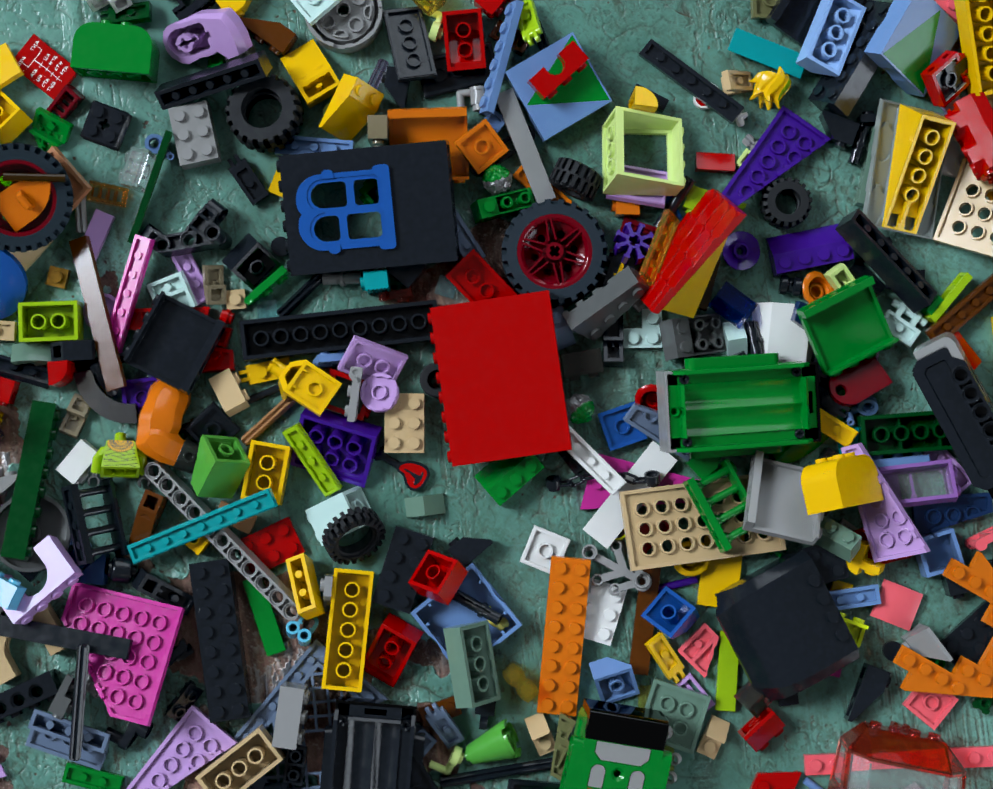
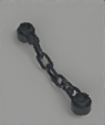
M655 470L645 472L644 477H637L628 472H617L626 483L632 485L646 483L648 487H657L660 482V472ZM589 473L584 475L577 474L564 481H561L559 475H550L545 480L549 491L557 492L560 490V487L574 488L587 480L595 478ZM626 475L633 477V482L625 479ZM580 477V482L573 485L572 480Z

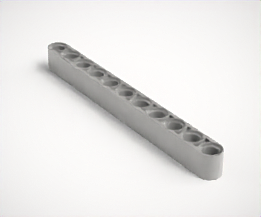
M156 461L150 462L145 466L144 472L146 477L188 520L197 517L194 514L195 507L200 510L199 516L212 511L167 464ZM155 465L159 468L158 475L153 471ZM168 479L173 483L171 489L167 486ZM182 493L186 496L185 503L180 498ZM228 527L205 536L284 618L292 621L301 617L298 613L293 615L290 611L291 605L296 607L293 593ZM222 535H225L228 539L226 545L222 543ZM236 549L241 551L242 556L240 559L235 555ZM250 563L255 566L254 573L249 570ZM264 577L269 580L268 587L263 584L262 580ZM277 591L283 594L282 601L277 599Z

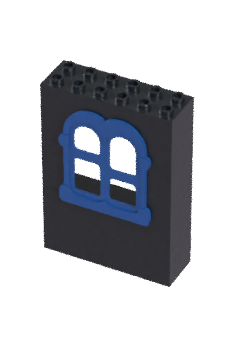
M439 140L279 156V161H276L277 172L281 174V181H278L279 192L283 193V201L280 202L282 213L285 212L283 231L287 232L285 250L289 252L287 270L291 272V276L460 260L449 141ZM376 179L379 194L378 203L357 205L355 202L354 181ZM331 182L345 183L346 206L319 208L312 202L311 192L316 185ZM380 213L382 235L380 237L351 239L349 237L347 216L349 214ZM325 216H337L339 218L341 237L338 241H322L316 236L314 228L320 218Z

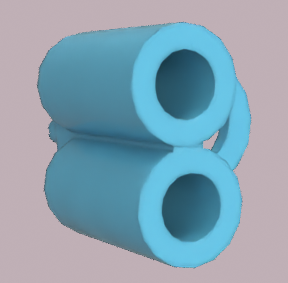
M300 617L297 622L289 621L286 625L287 636L291 639L297 638L301 646H308L311 643L312 633L318 627V617L313 618L315 623L309 630L300 629V624H303V617Z

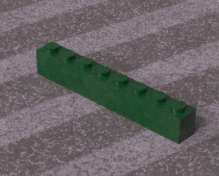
M32 400L0 554L5 559L28 562L29 557H32L34 552L32 541L33 538H36L38 532L36 521L37 518H40L42 512L40 501L41 498L44 499L46 487H44L45 479H48L50 473L48 462L52 460L54 449L51 448L52 442L57 438L58 430L55 428L57 421H60L61 418L60 407L55 403Z

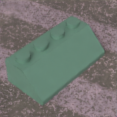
M488 620L443 628L456 708H474L501 700Z

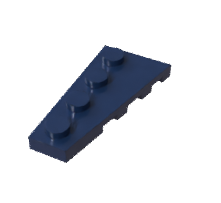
M991 492L961 494L956 502L911 506L913 524L921 536L993 512Z

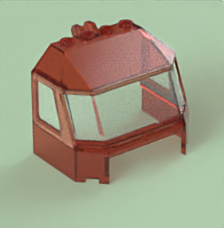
M870 720V723L863 721L839 737L828 789H965L967 771L939 734L928 732V735L922 734L920 730L910 728L908 724H903L900 727L894 721H891L888 727L883 726L881 722Z

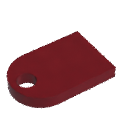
M876 357L871 359L865 358L859 361L860 364L858 366L848 367L842 370V374L829 378L828 391L836 403L848 407L855 406L893 383ZM842 387L845 390V395L839 396L835 392V388Z

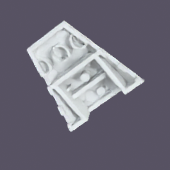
M776 302L749 303L752 322L753 320L757 321L759 337L762 338V352L779 353V362L800 361L809 362L810 364L814 351L805 330L791 321L795 304ZM809 366L802 367V376H806Z

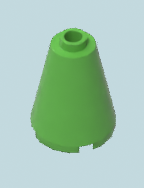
M504 719L466 746L464 755L468 762L480 764L515 759L521 756L522 750L521 747L517 748L516 742L519 741L513 725L511 722L507 723V719Z

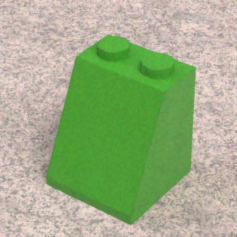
M202 434L191 479V485L197 497L233 498L251 464L237 437Z

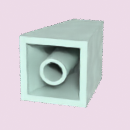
M360 486L341 492L305 510L307 520L312 525L316 539L320 542L321 546H324L322 543V535H325L323 533L324 529H329L327 527L329 522L334 523L332 518L336 516L339 519L341 517L339 513L343 511L344 514H347V509L352 508L353 512L355 507H360V509L362 507L371 508ZM365 525L355 527V528L349 530L348 532H346L343 536H345V535H347V534H349V533H351V532H353V531H355V530H357V529H359V528H361V527H363V526H365Z

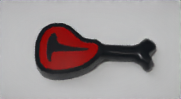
M384 446L380 447L378 453H375L374 460L384 461L394 467L403 475L405 485L410 490L418 491L427 483L430 471L426 465L412 460L400 462L384 453Z

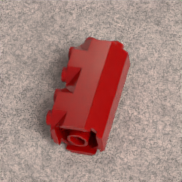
M979 92L981 96L971 93L957 100L953 104L954 109L951 111L949 108L947 110L948 114L944 116L956 122L953 134L957 142H959L961 150L977 180L988 181L989 184H993V109L984 92Z

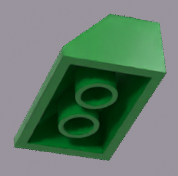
M535 455L491 461L474 477L497 504L501 506L539 473L544 466Z

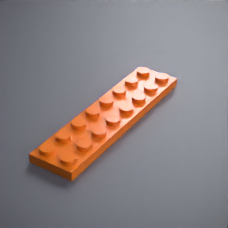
M551 555L537 713L559 715L562 712L568 716H576L591 559Z

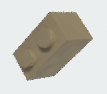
M367 115L368 141L370 146L390 145L388 116Z

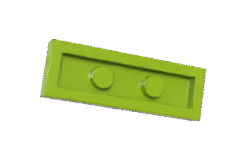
M968 272L959 273L941 294L940 297L944 301L932 315H924L923 318L928 320V322L936 323L973 277Z

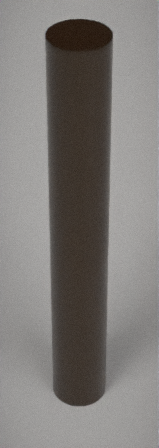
M3 173L2 175L3 181L66 182V174Z

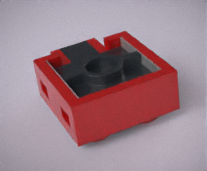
M946 50L920 73L933 106L946 107L971 84L968 76H965L968 73L965 53Z

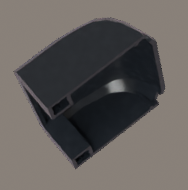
M804 550L787 553L715 594V597H717L716 617L752 687L757 692L766 696L769 701L797 694L859 658V649L812 558Z

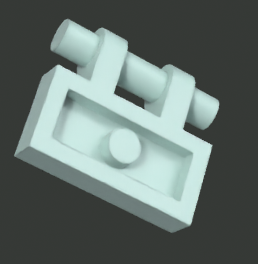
M895 298L891 303L892 306L897 308L895 313L887 309L884 317L892 336L899 338V342L910 348L921 333L915 327L918 323L924 327L928 320L923 318L922 314L918 311L913 313L903 301L900 302ZM904 313L911 318V321L907 322L900 316Z

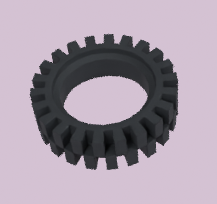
M355 507L354 512L352 508L347 509V514H344L342 511L339 513L341 516L339 519L335 516L332 518L334 523L329 522L327 524L329 529H324L323 533L325 535H322V543L334 562L337 561L338 564L344 562L345 565H349L351 561L352 564H356L357 559L363 561V556L365 555L369 558L372 556L370 552H376L378 550L377 546L383 544L381 540H385V526L377 513L371 508L362 507L360 509V507ZM362 525L369 526L367 534L358 542L348 546L339 545V540L349 530Z

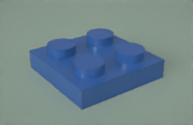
M635 401L597 414L609 451L647 439L644 433L623 420V417Z

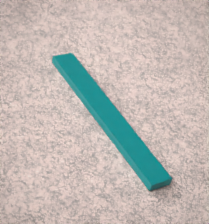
M268 488L127 545V549L133 564H136L275 508L278 504L272 489Z

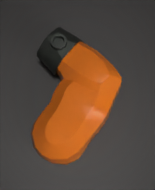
M157 380L150 386L139 414L135 442L136 448L147 457L159 463L174 466L173 469L192 474L199 445L188 438L184 440L179 436L182 418L191 403V393L187 395Z

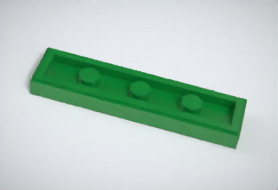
M248 580L242 581L267 657L287 650L272 604Z

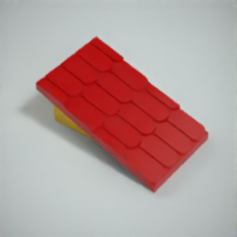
M713 188L708 190L694 209L684 216L669 238L664 239L649 260H645L637 270L650 287L640 299L651 312L659 314L661 310L694 318L728 236L747 216L746 213L720 191Z

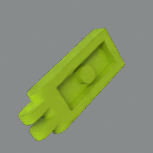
M524 0L522 1L524 4L518 24L524 42H528L531 47L534 45L533 38L537 43L541 41L540 35L543 31L534 1Z

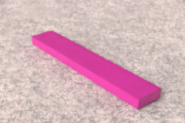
M138 234L134 236L110 317L119 353H122L155 243V240Z

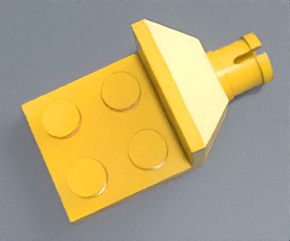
M275 357L266 369L279 378L278 385L283 400L290 397L319 417L342 386L341 382L306 359L293 361L286 365Z

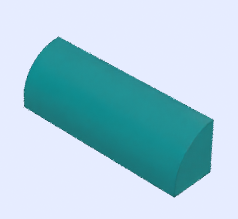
M739 28L735 29L727 50L777 70L781 66L785 73L799 79L801 78L804 68L796 64L799 52Z

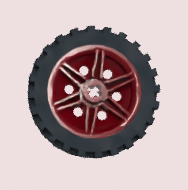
M545 199L544 202H535L529 208L522 209L520 214L512 219L510 226L506 229L502 242L503 269L507 280L515 288V291L518 294L549 290L552 307L568 306L573 302L580 301L589 294L602 277L608 257V246L604 238L605 233L599 227L598 220L595 217L593 218L587 209L578 207L577 203L564 202V199H558V201ZM559 231L564 232V237L561 239L557 237V232ZM539 235H543L545 237L544 242L538 241L537 238ZM571 246L577 247L576 253L570 252ZM551 248H553L554 250L557 248L559 250V256L556 257L554 255L552 257L550 255ZM537 254L539 259L534 261L531 259V255ZM564 265H570L571 270L568 272L564 271ZM547 268L551 269V275H545L544 270Z

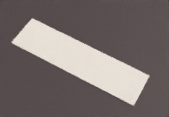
M652 441L628 473L637 477H644L645 472L655 470L660 472L661 482L677 462V459L669 453L660 451V446ZM628 475L625 477V479L633 482V477ZM625 483L614 496L609 495L583 530L608 549L624 529L618 492L652 487H648L646 483L636 485ZM638 504V505H637V508H636L637 511L639 510V508H640L643 504Z

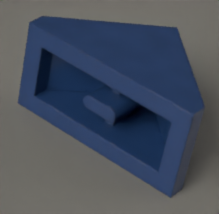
M108 553L101 555L82 571L83 575L78 578L77 583L107 584V569L110 555Z

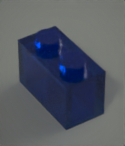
M726 281L708 306L740 329L758 304Z

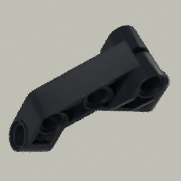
M213 198L200 209L184 232L163 235L160 230L149 223L140 234L155 240L153 249L168 258L214 249L227 250L232 245L231 236L219 227L226 218L228 209ZM194 238L193 244L188 246L189 241ZM168 243L167 248L162 250L163 245Z

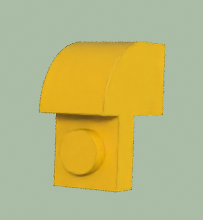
M863 539L861 540V548L850 563L846 561L848 570L855 575L860 574L863 570L871 576L879 575L884 571L885 564L881 562L874 563L873 559L867 557L870 547L868 541Z

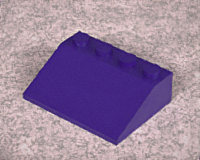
M305 408L301 413L299 422L338 480L365 488L379 444L382 427L361 420L349 422L344 415L324 410L319 417ZM293 450L290 465L307 470Z

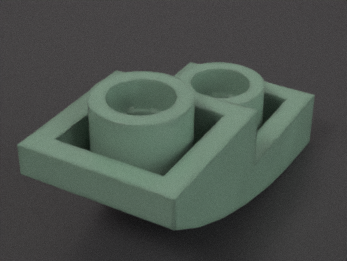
M12 344L11 363L13 365L33 363L35 366L47 365V362L51 361L50 344Z

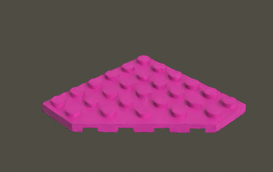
M76 583L71 586L61 618L64 626L133 640L128 660L89 653L88 674L91 675L95 683L94 686L107 707L106 710L109 716L150 727L185 609L84 583Z

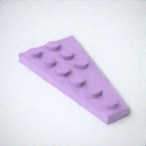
M862 443L841 448L842 454L855 452V456L865 454L870 457ZM876 466L877 477L884 500L857 505L874 563L931 551Z

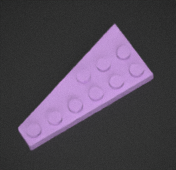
M191 705L126 789H170L236 745L238 741L215 722L210 723V718L195 705Z

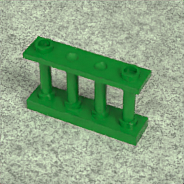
M729 459L720 462L722 469L701 480H695L692 477L683 482L720 553L732 549V540L749 532L742 530L743 526L728 534L724 533L721 528L723 522L745 511L747 492L736 474V466ZM727 475L732 486L710 498H705L702 493L703 487ZM737 493L741 504L719 516L714 515L711 509L712 505Z

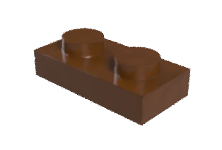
M454 695L436 701L439 707L444 706L452 718L462 714L461 708H456ZM433 703L418 708L424 727L430 726L425 717L427 715L425 708L429 706L434 711L431 705Z

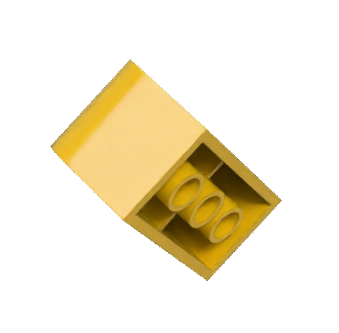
M855 452L838 454L828 458L816 459V464L805 466L802 470L801 486L808 515L884 500L877 477V468L868 455L855 456Z

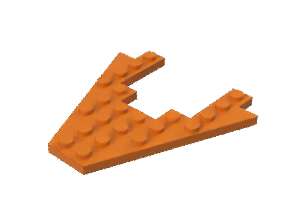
M979 551L975 553L969 566L951 558L942 576L989 602L990 604L980 621L993 627V567L983 553ZM993 637L977 664L960 655L951 672L904 645L900 647L892 661L908 671L900 685V688L904 691L993 698Z

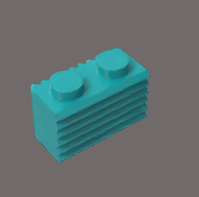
M387 269L363 272V277H360L361 289L369 295L371 293L374 295L379 292L381 294L383 292L385 294L386 292H391L390 277Z

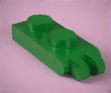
M282 265L244 299V303L251 306L262 297H268L273 292L272 288L277 284H283L288 279L287 275L290 273Z

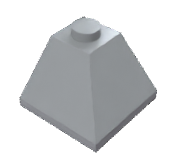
M919 623L900 637L903 640L902 645L923 657L949 662L953 660L928 626Z

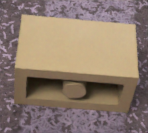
M228 368L208 379L222 408L229 417L250 407L247 401L250 399V396L245 388L241 389L239 383L242 381L237 372L233 373Z

